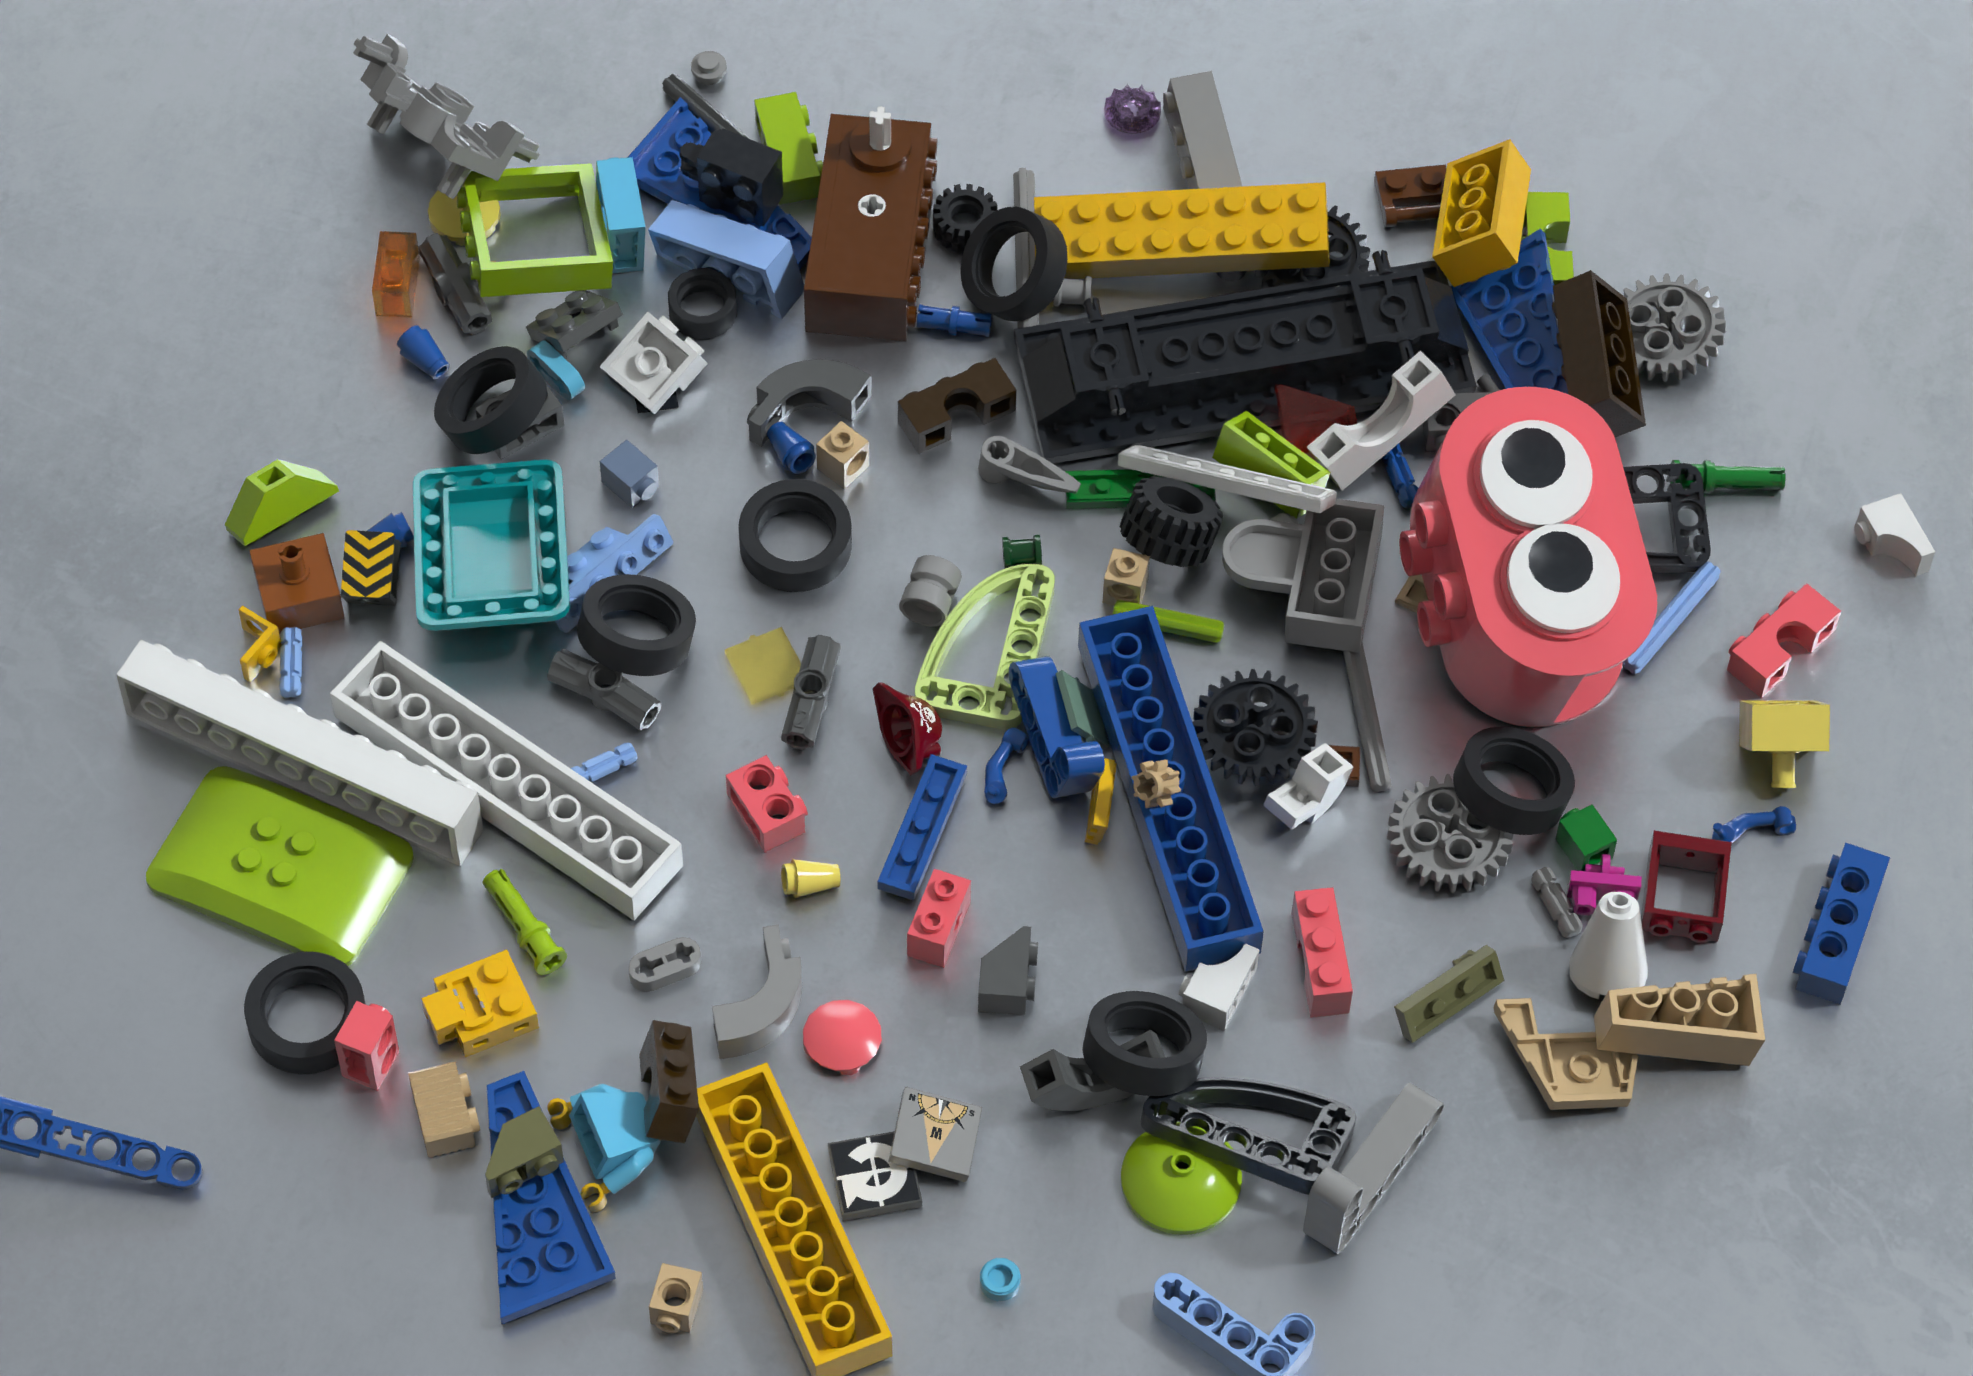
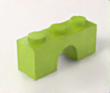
M1528 192L1521 241L1541 228L1545 233L1547 244L1566 243L1570 226L1569 192ZM1547 246L1554 285L1573 278L1572 251H1558Z

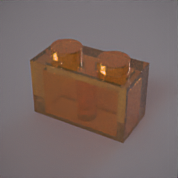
M380 231L372 285L376 316L412 318L420 262L416 233Z

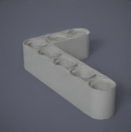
M1408 1083L1341 1174L1329 1166L1320 1173L1308 1196L1303 1232L1339 1254L1435 1125L1443 1111L1444 1103L1414 1084Z

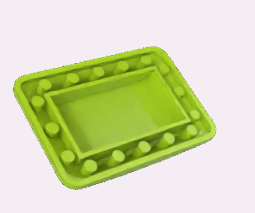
M220 766L210 770L205 775L149 865L146 872V882L150 890L159 896L294 953H324L341 960L349 966L356 960L410 869L414 856L409 842L370 822L264 778L232 767Z

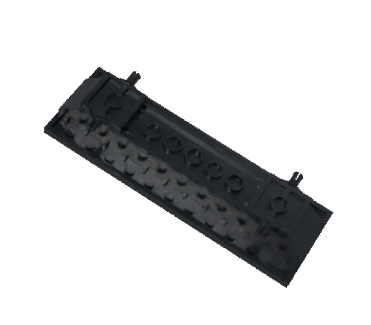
M1381 250V254L1379 251L1372 254L1376 270L1102 315L1099 298L1093 297V302H1091V298H1088L1084 301L1087 317L1014 329L1015 345L1041 455L1054 464L1119 453L1134 445L1155 447L1220 436L1223 424L1245 411H1248L1268 427H1275L1376 410L1382 406L1389 395L1392 386V374L1420 351L1442 371L1454 393H1475L1477 385L1469 360V349L1452 288L1449 286L1447 277L1435 260L1390 267L1387 251Z

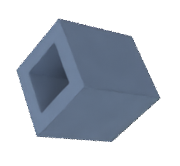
M627 439L599 461L601 482L631 508L640 501L651 498L659 487L658 466Z

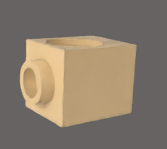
M840 421L816 444L817 469L845 489L869 467V441Z
M1113 548L1104 577L1102 603L1115 605L1117 600H1124L1141 604L1148 583L1150 556Z
M662 1263L649 1304L650 1324H654L660 1330L668 1333H677L679 1330L690 1333L703 1291L702 1272ZM672 1297H679L685 1300L678 1306H670L665 1303Z

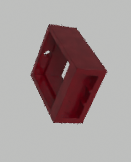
M1654 830L1648 853L1641 914L1642 930L1661 937L1674 935L1687 937L1692 941L1700 943L1718 942L1724 920L1732 842ZM1659 865L1715 873L1711 916L1654 908Z

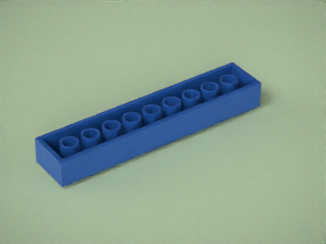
M1153 606L1079 622L1078 648L1185 972L1197 969L1199 963L1205 965L1224 963L1237 955L1245 944L1259 949V954H1261L1264 931ZM1166 759L1168 760V767L1179 771V787L1182 790L1171 795L1172 805L1165 807L1158 805L1145 808V801L1133 795L1135 793L1134 781L1131 778L1142 772L1140 768L1141 763L1147 761L1155 763L1156 761Z

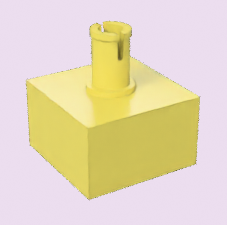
M1740 700L1739 746L1750 751H1768V753H1772V788H1796L1795 753H1799V751H1829L1830 705L1816 700Z

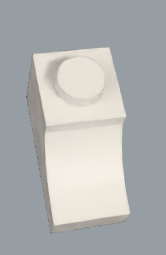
M1901 493L1861 506L1854 530L1858 541L1866 545L1871 556L1883 554L1896 558L1904 563L1913 572L1915 577L1929 572L1935 550Z
M1245 944L1237 955L1224 963L1217 965L1199 963L1193 975L1188 973L1180 986L1178 995L1183 997L1182 1004L1192 1010L1201 1021L1225 1031L1257 970L1260 950Z

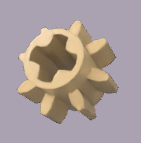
M1166 759L1156 761L1155 763L1153 761L1141 763L1140 768L1142 772L1131 778L1134 781V797L1144 800L1145 808L1158 805L1160 807L1172 805L1171 795L1182 790L1179 787V771L1168 767V760Z

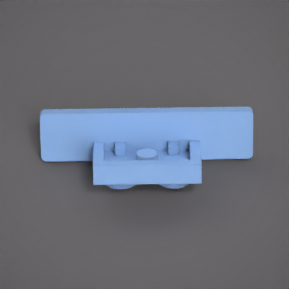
M651 515L629 535L605 527L603 530L593 534L590 541L577 552L568 555L570 609L565 617L555 620L560 631L568 633L578 624L584 596L593 584L610 576L637 575L673 544V540L661 516Z

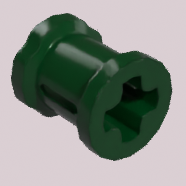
M1034 535L1032 539L1010 540L1008 537H1002L1004 569L1021 564L1042 565L1040 535Z

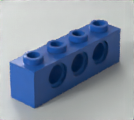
M1846 842L1841 856L1833 854L1826 873V877L1833 879L1830 888L1822 886L1815 905L1816 909L1822 910L1819 920L1811 918L1804 937V941L1811 943L1808 953L1800 950L1792 972L1800 975L1795 990L1841 1005L1890 857ZM1843 887H1850L1857 892H1848ZM1832 919L1842 920L1846 925L1837 924ZM1821 952H1831L1835 957H1827Z

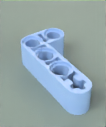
M1178 1273L1164 1274L1155 1283L1153 1311L1157 1318L1239 1376H1294L1312 1352L1315 1326L1313 1321L1302 1313L1286 1315L1268 1336ZM1200 1317H1208L1214 1323L1209 1326H1202L1195 1320ZM1295 1333L1301 1335L1305 1340L1296 1343L1290 1341L1286 1336ZM1233 1340H1240L1247 1347L1235 1349L1228 1343ZM1268 1363L1275 1364L1281 1370L1276 1373H1269L1262 1366Z

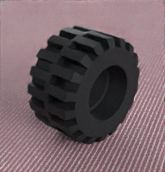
M1154 476L1149 477V479L1143 478L1139 483H1136L1119 527L1126 541L1141 554L1171 566L1194 567L1206 561L1222 524L1223 512L1219 510V505L1200 489L1172 478Z

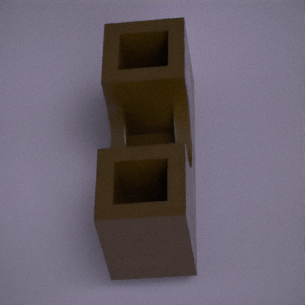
M993 358L984 363H976L969 367L968 370L953 377H944L936 382L935 385L919 392L913 391L908 393L903 399L898 401V423L918 454L951 440L952 419L949 416L950 412L957 409L970 410L985 425L1016 411L1017 390L997 359Z
M653 1020L639 1054L641 1082L651 1083L649 1097L644 1107L646 1137L685 1144L699 1110L692 1030L690 1026Z

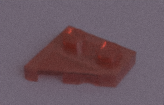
M1282 384L1275 385L1282 436L1304 453H1309L1310 451L1307 446L1334 423L1344 426L1357 424L1354 406Z

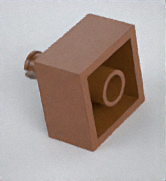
M324 533L249 550L266 620L278 627L279 634L286 627L303 629L345 619L341 595Z

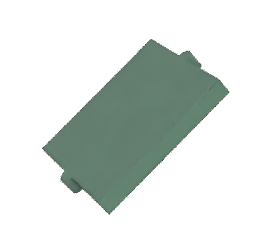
M1063 670L1057 672L1056 677L1071 730L1085 738L1087 742L1097 741L1102 750L1109 748L1103 721L1092 689L1081 683L1077 677L1074 678Z

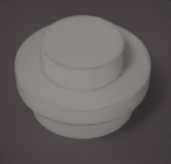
M714 51L701 52L691 62L692 74L700 83L705 85L718 83L727 70L725 58Z

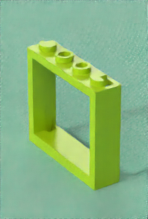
M592 163L508 168L503 171L498 181L475 171L469 173L457 194V208H464V211L460 212L462 233H468L469 235L465 236L467 258H473V261H470L471 280H477L480 297L612 289L613 259ZM567 196L578 197L590 256L502 262L490 261L479 202Z

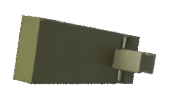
M1485 945L1476 952L1468 950L1467 953L1452 961L1453 967L1394 1006L1403 1037L1412 1043L1505 981L1497 953L1494 949Z

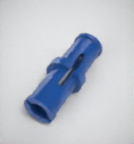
M923 304L919 305L917 328L949 331V335L954 336L957 335V332L985 337L990 336L992 314L961 311L959 306H952V309L924 306Z

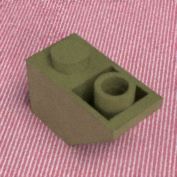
M539 1106L502 1125L485 1173L487 1190L491 1198L501 1193H512L520 1188L523 1182L537 1175H548L556 1170L559 1164L564 1162L562 1144Z

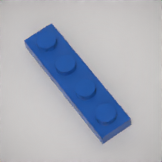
M930 755L877 881V889L915 900L966 778L967 765Z

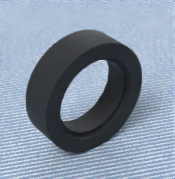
M1005 207L991 213L974 229L963 251L960 273L962 286L967 298L977 308L1007 321H1023L1037 315L1054 299L1066 274L1068 255L1063 234L1052 221L1025 208ZM1021 232H1029L1036 245L1035 263L1031 274L1023 286L1016 292L1007 296H999L992 283V270L996 256L1002 246L1012 236Z
M509 346L485 350L463 363L444 383L434 406L435 421L461 451L468 454H484L495 451L519 437L538 416L546 398V382L542 374L521 350ZM515 379L510 393L498 407L479 419L465 422L471 407L482 394L503 381Z
M782 480L763 487L747 501L740 515L739 547L743 563L758 581L776 590L805 592L828 584L843 571L851 555L852 523L847 506L834 491L822 484L809 480ZM802 510L813 513L823 519L829 526L832 537L827 547L818 555L802 561H787L770 554L761 544L759 534L764 524L773 516L785 511Z
M615 575L596 582L586 592L578 621L577 635L583 649L594 660L609 669L635 676L661 675L676 669L687 658L695 630L696 615L692 605L682 593L660 580L641 575ZM618 610L642 612L664 623L671 634L656 640L630 638L610 628L603 621L602 616Z
M1501 726L1483 729L1469 739L1454 770L1453 784L1461 803L1483 823L1510 834L1535 835L1550 830L1559 822L1574 792L1575 778L1567 759L1551 743L1531 732ZM1495 761L1516 765L1532 774L1542 784L1547 797L1539 800H1526L1511 796L1498 789L1487 779L1481 769V765L1486 762Z
M296 952L272 961L255 976L246 993L244 1015L251 1042L257 1053L266 1062L277 1069L289 1073L315 1074L339 1065L334 1040L355 1002L358 1001L365 1004L361 983L356 974L341 960L319 952ZM303 983H316L331 988L341 997L345 1004V1009L340 1023L329 1035L317 1041L297 1043L283 1039L270 1028L267 1022L269 1009L276 997L286 989Z
M1126 991L1109 995L1092 1008L1082 1050L1084 1059L1092 1072L1109 1085L1137 1095L1165 1096L1183 1091L1197 1079L1207 1044V1033L1199 1017L1180 1002L1156 993ZM1122 1029L1151 1030L1169 1039L1181 1052L1165 1058L1139 1056L1118 1046L1112 1041L1109 1034Z

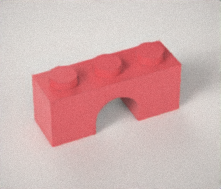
M1807 583L1796 593L1790 591L1781 600L1778 609L1772 615L1766 613L1758 620L1753 632L1748 637L1740 636L1732 644L1728 652L1731 656L1727 671L1762 698L1786 676L1792 656L1781 648L1779 643L1785 641L1795 642L1810 653L1813 652L1836 630L1841 610Z
M1334 888L1294 891L1291 915L1297 948L1303 949L1305 963L1304 986L1310 1018L1348 1014L1350 1012L1353 989Z

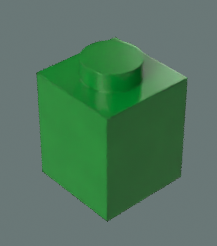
M1593 804L1581 810L1578 808L1572 809L1559 820L1555 840L1577 871H1585V864L1600 865L1602 854L1610 855V860L1613 859L1617 838Z

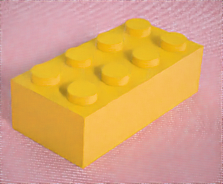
M1511 139L1447 163L1432 258L1453 287L1466 282H1474L1482 276L1499 270H1506L1518 263L1531 168Z

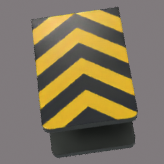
M346 531L341 597L347 603L396 606L401 542L395 539L394 533Z

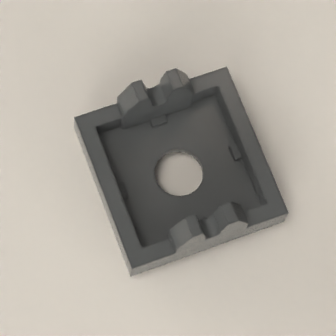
M587 290L575 291L565 298V302L556 308L540 312L535 317L536 320L527 325L526 329L531 339L538 342L542 340L547 341L567 360L565 351L602 328L608 327L612 331L619 327L617 318L622 316L623 313L618 302ZM578 312H581L578 316L572 318V316H574Z

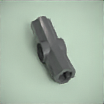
M565 649L557 651L551 661L547 673L548 680L590 698L596 708L606 711L611 710L640 731L644 728L648 729L656 720L661 710V702L623 677L622 673ZM605 684L612 685L611 687H608V688H601V687H600L601 685H605Z

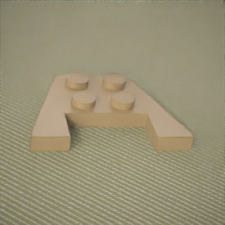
M1531 998L1496 999L1493 1007L1494 1013L1550 1110L1628 1107L1632 1099L1638 1060L1637 1054L1597 1050L1596 1032L1539 1034Z

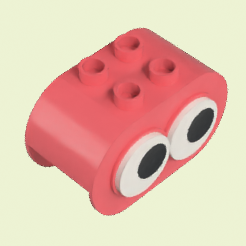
M1515 387L1499 390L1476 400L1460 413L1449 428L1417 490L1411 508L1410 530L1402 531L1399 539L1400 555L1404 570L1408 576L1422 575L1428 601L1419 602L1417 608L1418 627L1422 641L1426 647L1440 645L1446 671L1455 687L1472 705L1487 715L1506 723L1525 727H1546L1574 720L1592 710L1608 695L1620 675L1623 661L1634 654L1645 641L1653 627L1657 614L1656 587L1615 437L1605 420L1588 404L1569 394L1548 388Z

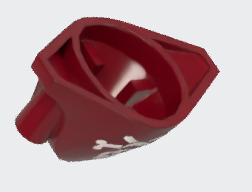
M878 682L872 690L883 739L890 753L910 776L915 775L921 769L923 759L930 758L931 754L935 756H940L941 747L938 743L942 734L940 717L936 710L925 700L903 694L885 683Z

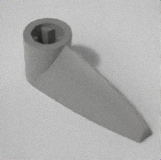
M992 436L986 439L982 445L978 471L980 476L987 482L993 484L1006 481L1007 478H1011L1027 485L1067 493H1077L1081 483L1040 455L1008 438Z

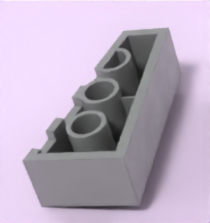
M1212 71L1170 78L1167 92L1163 93V110L1180 159L1181 173L1183 178L1187 180L1189 189L1242 187Z

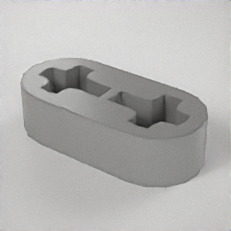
M681 937L636 954L630 960L628 967L631 984L640 991L649 992L692 976L699 970L701 965L700 947L696 941ZM683 952L686 956L690 957V961L683 963L681 959H677V953ZM647 966L649 970H653V976L646 977L644 973H641L640 968Z

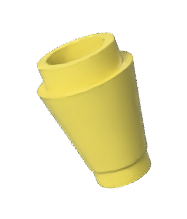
M792 859L791 863L782 864L781 882L785 895H793L794 898L840 887L841 877L838 864Z

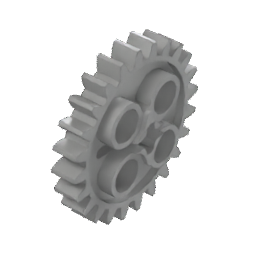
M1665 273L1663 282H1657L1656 278L1651 275L1649 285L1645 286L1641 281H1636L1635 292L1624 288V297L1628 301L1638 374L1646 370L1648 372V380H1652L1656 373H1661L1663 381L1667 382L1669 373H1675L1676 377L1682 380L1683 370L1687 369L1691 374L1695 375L1697 374V363L1708 367V356H1718V346L1724 345L1726 321L1724 318V308L1719 307L1718 296L1710 297V288L1708 286L1698 291L1697 279L1686 285L1684 284V275H1680L1676 282H1671L1669 274ZM1651 305H1653V306L1656 307V309H1657L1658 312H1659V315H1658L1657 311L1654 310V308H1653ZM1673 341H1674L1675 344L1678 345L1681 349H1677L1676 346L1674 345Z
M1446 774L1442 784H1439L1434 776H1430L1429 787L1427 788L1417 781L1414 793L1405 789L1402 801H1395L1394 813H1390L1388 821L1390 827H1388L1387 839L1391 840L1389 851L1391 854H1398L1397 866L1409 864L1406 875L1408 878L1417 873L1421 875V886H1424L1429 880L1435 881V891H1439L1443 883L1449 885L1451 893H1455L1459 883H1462L1467 891H1471L1474 879L1484 886L1486 885L1487 874L1496 878L1499 866H1506L1508 854L1512 851L1513 841L1511 839H1513V834L1497 830L1471 814L1458 798L1450 774ZM1444 808L1447 809L1449 812L1441 813L1435 809ZM1470 825H1479L1484 829L1476 830L1471 828ZM1426 837L1429 838L1431 841L1422 842L1417 838ZM1453 854H1461V855L1465 856L1466 858H1465V859H1457V858H1454L1452 855H1453Z

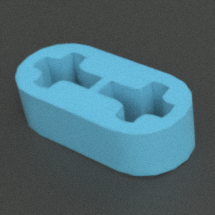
M542 340L527 351L528 359L563 398L571 400L585 390L586 386L579 372L547 341Z

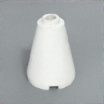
M1610 892L1600 899L1570 957V979L1579 990L1590 997L1599 999L1600 994L1606 995L1609 990L1642 987L1646 983L1648 965L1639 904L1634 897L1624 892Z

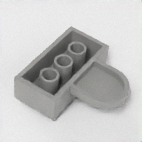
M1336 499V505L1321 513L1307 510L1304 525L1266 519L1242 522L1235 526L1224 539L1222 548L1224 569L1235 582L1242 586L1290 594L1286 613V643L1360 653L1382 537L1384 505Z

